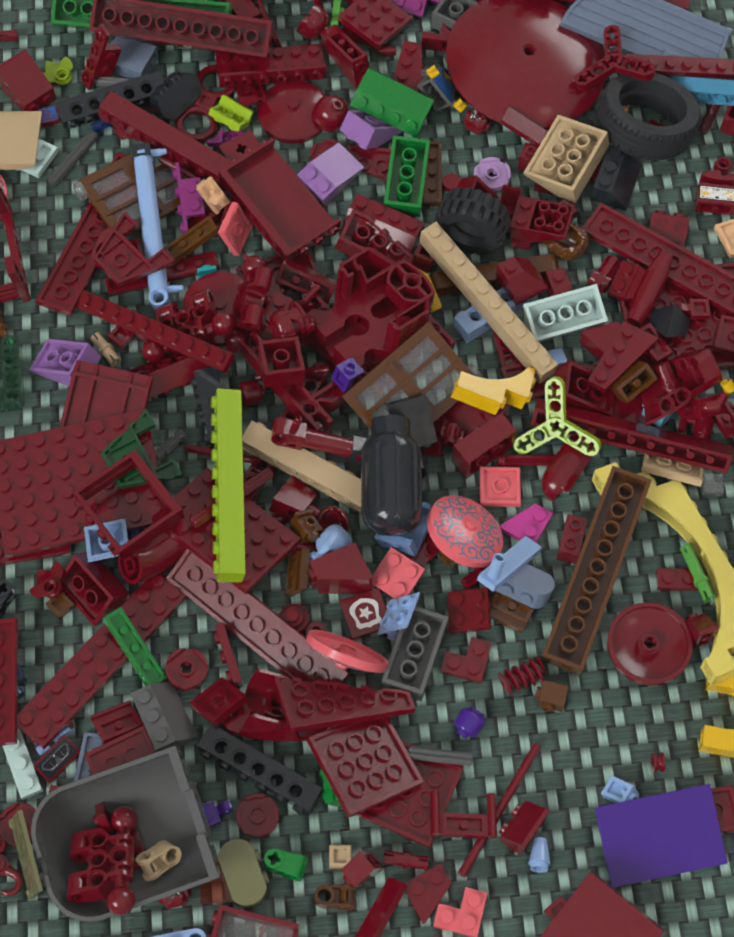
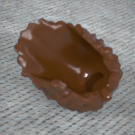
M570 222L566 239L542 241V246H546L551 253H554L556 257H560L562 260L573 261L584 254L589 245V237L583 228Z

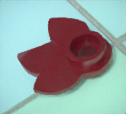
M56 561L50 571L37 570V585L29 590L33 597L42 598L46 596L52 599L61 593L63 587L61 580L64 575V569L60 563Z

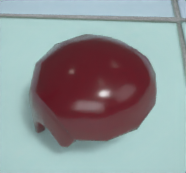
M329 506L323 509L319 515V524L323 528L322 531L330 525L337 524L342 526L347 532L349 529V517L347 512L341 507Z

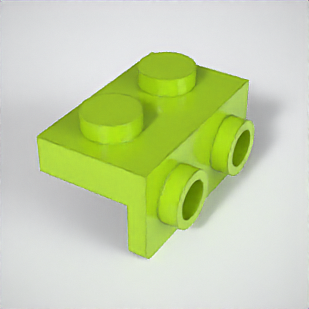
M222 95L219 104L210 108L208 115L213 117L216 122L229 126L230 130L239 132L249 126L254 112L232 98Z

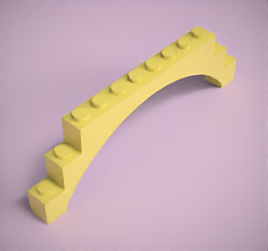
M616 462L594 471L592 482L601 496L612 466L619 468ZM640 472L637 475L652 480L642 508L652 512L668 523L687 543H692L693 549L700 559L710 579L712 590L716 595V624L719 630L715 635L709 657L704 659L700 667L710 685L716 684L734 676V656L731 655L734 654V567L729 563L726 552L721 550L718 545L716 536L710 532L707 521L699 514L696 503L690 499L685 485L681 484L680 481L672 480L657 486L653 476L646 472Z

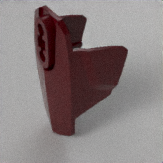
M257 669L247 685L245 695L249 701L231 714L236 715L235 717L229 716L222 722V725L228 732L247 738L269 741H307L309 737L321 733L328 728L290 733L273 678L276 675L282 676L281 679H291L264 669Z

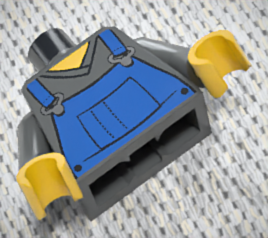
M435 65L423 68L421 70L423 79L417 87L424 95L434 99L432 104L434 108L440 111L450 107L457 109L461 113L467 105L461 99L455 100V85L448 76V70L441 66L436 68Z

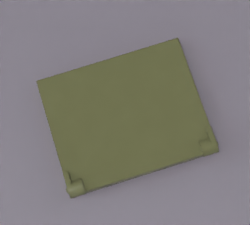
M19 810L8 820V823L13 832L26 883L27 898L34 899L43 889L23 811Z

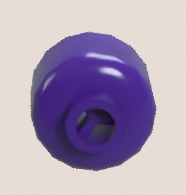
M472 706L462 708L454 720V725L458 728L456 733L465 739L468 736L476 738L486 723L483 718L484 714Z

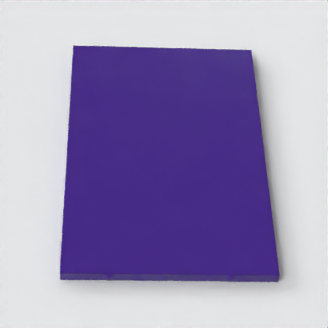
M710 784L594 807L610 885L613 888L728 863Z

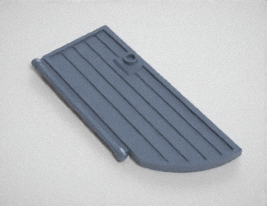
M576 0L567 10L559 25L601 44H604V29L609 25H616L620 29L622 53L719 59H721L728 37L733 31L732 28L722 26L664 0ZM611 33V39H614V33ZM611 46L615 50L618 48L617 46Z

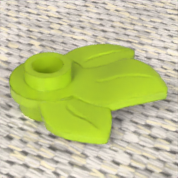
M64 57L59 64L46 61V72L43 74L50 83L67 85L72 80L71 71L73 64L68 57Z

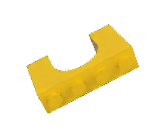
M734 676L710 685L707 680L706 690L734 697ZM704 725L700 733L698 751L734 758V729Z

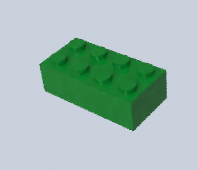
M393 135L384 198L385 206L408 216L420 217L430 140Z

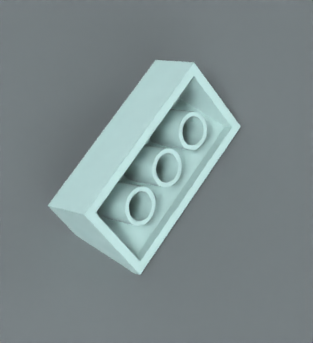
M597 284L523 304L524 325L539 342L596 327L608 321Z

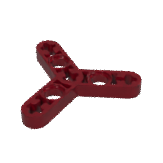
M609 25L603 32L605 57L577 74L575 84L578 90L586 91L614 73L649 81L656 76L655 65L645 60L623 55L620 29L616 25ZM611 33H614V39H611ZM611 46L618 47L616 50H609ZM630 64L635 65L633 69L626 68ZM596 70H603L601 74L594 73Z

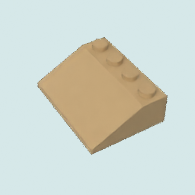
M557 115L525 169L524 175L558 197L576 203L610 145L608 132Z

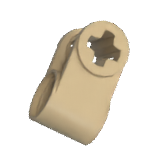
M161 840L148 850L140 853L136 857V863L142 868L143 879L145 881L157 879L162 873L180 862L182 852L180 848L172 843Z

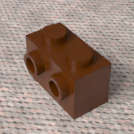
M638 360L610 388L618 400L628 403L634 400L643 390L650 387L658 378L647 363Z

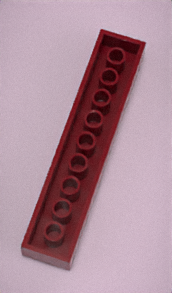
M93 0L89 31L93 34L98 30L99 24H104L111 37L267 61L270 58L274 23L270 20L139 0Z

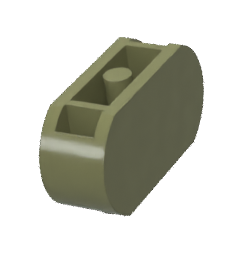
M242 839L228 841L220 849L218 860L233 903L242 909H253L265 900L268 891L266 884L270 883L266 871H261L258 863L262 862L258 849L253 850L252 845L248 841Z

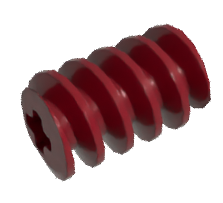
M538 656L534 657V661L528 659L526 664L521 662L518 667L512 666L511 671L505 669L503 674L498 672L499 681L510 696H513L514 688L520 693L521 685L526 690L529 689L528 682L536 686L537 678L542 683L544 680L543 676L545 675L544 666Z

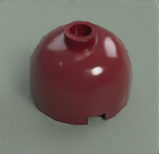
M316 3L310 9L308 15L301 21L296 32L306 39L318 38L321 35L320 31L328 28L329 15L327 11Z
M326 95L320 98L314 105L312 110L313 121L320 125L319 128L328 133H336L340 130L349 111L348 105L339 96Z

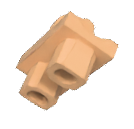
M209 176L197 185L196 190L215 214H218L225 205L230 203L212 177Z

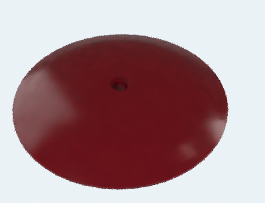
M482 0L467 9L452 27L447 41L446 62L456 89L481 114L500 123L505 112L510 107L543 129H549L557 115L575 120L595 103L601 93L605 79L586 91H580L576 87L575 77L583 70L605 57L599 42L559 26L569 8L554 0ZM599 69L596 70L594 73L601 74L603 70Z

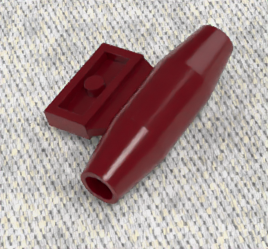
M659 251L646 271L639 264L622 260L607 294L610 297L623 301L632 300L627 320L630 323L640 326L654 308L669 275L673 260L671 254Z

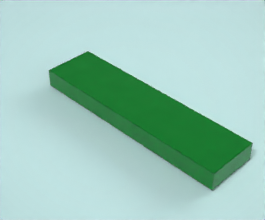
M122 607L102 618L145 686L160 683L167 678Z

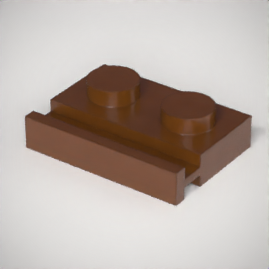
M302 548L301 551L288 556L285 593L287 596L293 597L302 592L303 589H307L309 549Z
M497 591L490 602L491 619L521 634L535 610Z

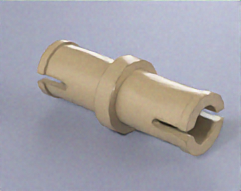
M100 332L94 333L98 340L94 335L91 336L90 340L98 348L99 354L105 357L111 367H117L113 360L115 359L118 364L122 360L113 350V345L108 343Z

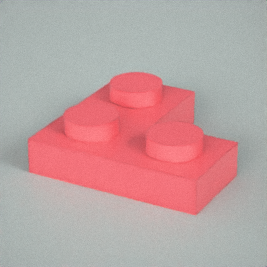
M465 887L460 909L438 904L433 927L469 937H477L487 892Z

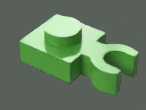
M334 0L331 26L336 25L339 27L338 15L344 11V8L341 7V0Z

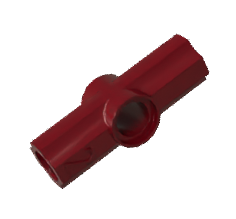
M607 255L599 269L592 273L587 286L597 284L600 296L609 289L613 277L622 263L618 257Z

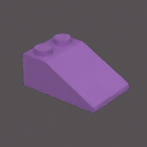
M349 110L340 128V131L346 134L345 136L348 139L356 141L358 146L365 150L378 148L392 139L393 135L397 136L403 132L361 110Z
M338 142L312 160L297 176L307 189L326 206L365 168Z
M47 339L29 370L32 373L69 387L77 360L98 364L101 356L89 343Z

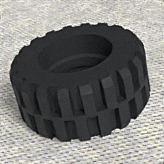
M458 187L446 193L434 218V223L437 222L462 252L466 251L469 254L476 253L477 255H483L484 253L487 255L497 251L504 241L511 222L509 212L505 205L500 203L499 199L493 198L491 194L484 193L480 189L474 190L471 187H466L465 189Z

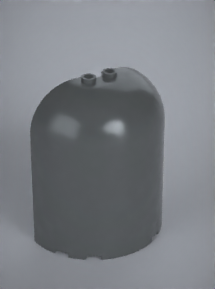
M177 746L63 785L50 792L38 805L31 825L33 854L36 864L41 863L43 872L39 873L41 884L43 886L46 885L52 902L61 912L73 919L87 922L99 921L115 915L107 908L106 899L85 903H72L67 900L69 875L84 871L89 867L88 862L79 863L70 859L71 836L77 832L97 828L93 815H95V805L104 802L110 816L120 806H129L136 811L138 824L134 830H139L145 851L159 841L166 840L180 848L182 852L180 862L162 873L155 880L145 881L142 877V869L133 872V882L128 885V888L135 895L136 902L134 908L220 877V869L218 866H215V863L218 861L214 844L210 845L209 843L212 840V833L195 782L188 779L191 773L185 759H180L182 754ZM113 830L112 832H109L108 834H109L110 836H111V835H117V832Z

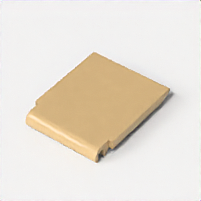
M0 111V170L28 169L35 166L42 111Z

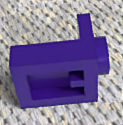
M350 357L336 366L332 380L345 393L351 388L354 379L363 374L364 370Z

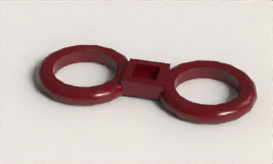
M216 64L207 66L198 73L197 78L201 83V95L196 100L195 106L188 107L175 121V128L198 142L208 140L217 131L218 122L208 115L210 108L216 106L222 95L229 97L236 90V87L232 86L221 92H211L203 86V80L206 76L217 73ZM201 114L210 120V127L203 133L191 134L183 128V121L190 115Z

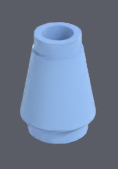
M543 837L534 838L528 862L530 869L534 872H547L548 867L551 865L547 839Z

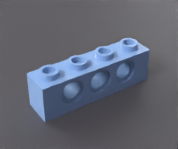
M503 287L496 291L503 300H509L508 302L505 301V303L514 313L522 310L523 304L529 303L528 299L515 305ZM473 305L466 311H460L454 317L453 327L466 343L491 329L490 325Z

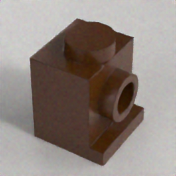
M312 508L295 512L289 524L293 533L301 538V544L316 541L323 530L314 517V510Z

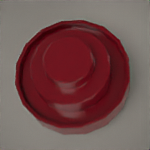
M299 604L287 605L279 615L300 633L304 632L310 623V615L306 608Z

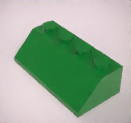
M368 68L350 106L417 137L434 99Z

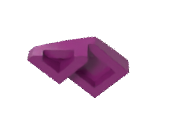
M221 129L212 140H207V146L218 149L219 145L242 135L243 131L223 132Z

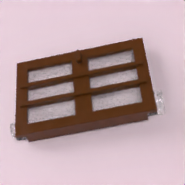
M132 153L79 179L78 182L73 184L78 198L81 201L88 198L108 228L114 227L125 211L138 225L129 235L142 229ZM160 156L153 157V168L159 218L162 219L178 211L177 205H180L181 202L180 198H176L175 187L178 186V181L173 179L172 169L158 161Z
M427 321L345 392L342 397L372 431L371 421L374 417L389 415L384 403L424 393L427 396L432 421L434 422L459 401L451 398L461 371L476 377H484L472 363L466 366L431 323Z

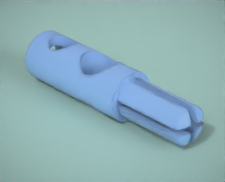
M67 727L53 741L56 743L63 735L69 736L72 734V730ZM48 745L44 750L37 746L36 750L41 756L52 746Z

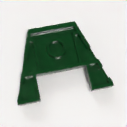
M147 409L141 413V416L135 422L133 421L128 426L129 428L121 436L118 435L101 452L107 467H110L136 450L160 482L183 477L174 459L154 468L141 445L138 436L156 427ZM136 468L115 481L119 489L147 484Z

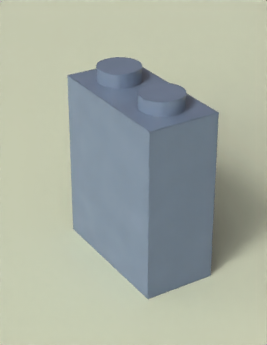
M115 37L110 43L119 44L122 49L113 73L114 75L130 79L147 75L158 60L157 46Z

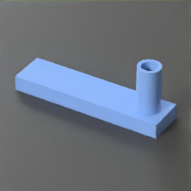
M525 536L504 554H494L490 566L478 575L477 581L494 592L536 557L542 547Z

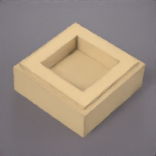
M329 845V869H342L352 859V845Z

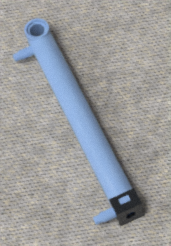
M148 142L131 145V151L135 167L145 257L149 260L163 249L153 157L165 155L167 150L165 148L152 149ZM166 268L147 275L149 300L154 310L171 303L169 294L184 290L183 285L168 286ZM164 298L162 302H156L157 299Z

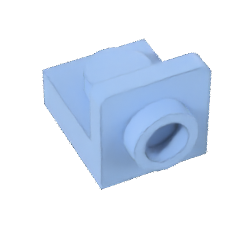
M612 775L601 792L604 798L614 803L639 798V793L634 785Z

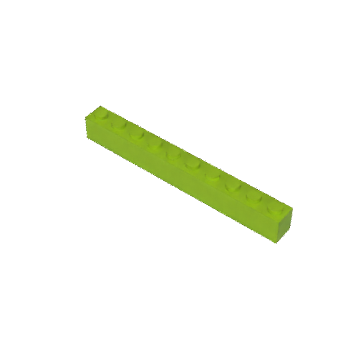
M217 388L215 396L211 397V408H214V413L211 415V426H214V431L211 434V443L215 444V449H212L211 460L215 461V467L212 468V479L215 480V485L212 487V498H215L216 503L212 507V516H216V523H213L212 534L216 535V542H213V554H216V561L213 562V573L217 574V582L242 583L245 576L241 390Z

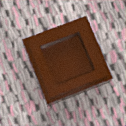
M63 591L57 597L45 603L59 620L75 607V604Z

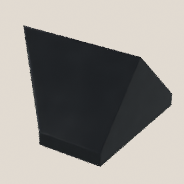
M676 305L653 309L649 323L665 337H686L691 319Z

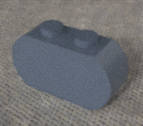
M526 564L495 591L531 608L538 609L548 604L555 587V582L550 574Z

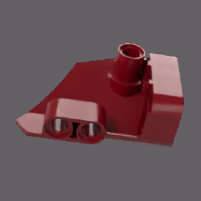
M708 349L684 352L670 361L662 362L653 367V371L658 379L641 394L645 412V426L657 422L688 404L694 397L722 382L723 377L720 369Z

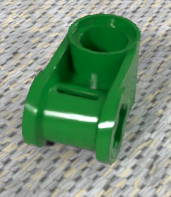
M274 848L266 852L264 866L267 871L291 880L302 881L308 862L307 857ZM273 857L278 858V862H276L275 865H271V860L273 859Z

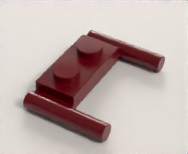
M431 791L432 835L455 838H497L495 794H487V815L440 813L439 791Z

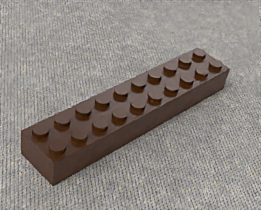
M612 466L541 661L581 675L650 487L651 479Z

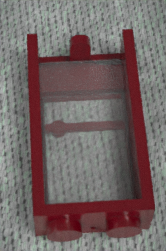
M219 905L218 911L214 910L211 924H214L213 931L208 933L207 937H297L299 924Z

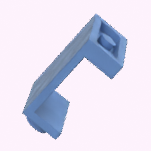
M422 501V520L419 527L412 533L402 536H381L375 534L374 538L379 546L388 550L392 547L400 553L416 557L428 533L427 515L431 506Z

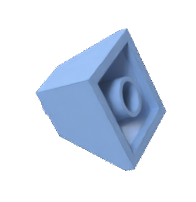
M125 519L103 523L120 547L128 542ZM95 525L84 527L88 562L114 557L107 547L110 545L108 541H102L96 533L98 528Z

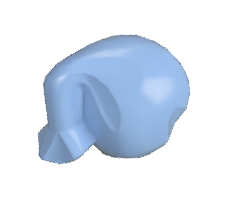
M337 524L330 525L316 539L315 546L317 552L313 551L310 553L309 561L351 544V536L342 526Z

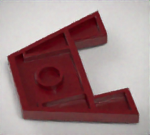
M125 211L93 258L94 262L119 287L176 264L175 260L164 249H161L148 260L125 238L138 227L137 223Z

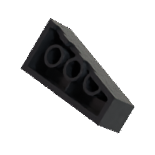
M209 367L193 371L194 377L191 378L193 390H198L199 396H196L195 399L197 408H202L203 415L199 416L202 427L206 426L207 434H204L206 446L210 445L212 449H215V444L211 443V434L214 431V426H211V415L214 413V408H211V397L215 396L217 388L222 389L218 370Z

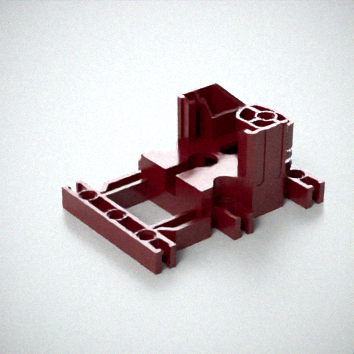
M366 247L363 251L349 257L348 260L339 263L334 307L330 309L319 295L316 294L311 300L315 307L307 315L317 319V328L309 336L302 338L298 336L300 348L310 344L334 371L338 364L352 357L364 370L363 374L354 379L352 386L427 321L431 323L452 350H454L456 341L430 315L435 291L428 278L413 264L405 260L396 263L372 247ZM252 331L248 345L245 343V337L238 340V351L262 378L258 359V341L263 340L255 331ZM427 336L402 357L398 363L401 367H404L420 357L422 345L432 355L438 348ZM442 353L436 357L437 361L443 359ZM386 371L368 389L379 400L384 397V386L390 392L394 388L395 381ZM334 381L313 395L301 383L270 387L295 417L300 416L302 418L301 422L307 423V428L321 431L324 426V432L326 433L332 430L333 419L327 412L332 413L347 403L342 397L344 392Z

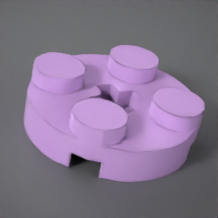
M488 157L482 159L474 168V176L477 175L493 192H498L502 190L503 185L508 186L511 170L506 162L505 164L501 162L499 158ZM490 172H493V174L497 176L490 177L488 175L490 174Z

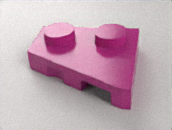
M534 504L501 524L500 529L501 532L518 541L527 536L537 543L553 513Z

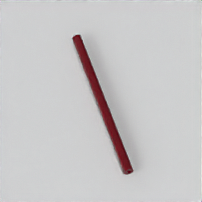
M533 743L496 806V822L500 819L541 748L538 744ZM488 837L476 840L458 871L460 876L466 877Z

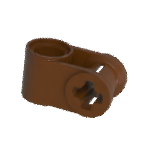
M348 884L321 885L315 891V904L322 909L356 910L355 891L357 887H351ZM321 892H327L330 894L331 899L327 902H322L318 895Z

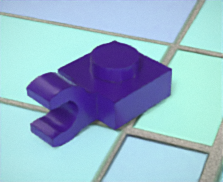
M226 800L216 807L213 801L203 805L210 828L222 823L220 816L234 811L230 800Z

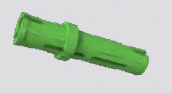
M692 543L684 544L686 549L681 546L680 551L694 579L693 584L698 588L703 602L709 603L711 602L710 598L712 600L716 599V595L709 584L710 579L705 575Z

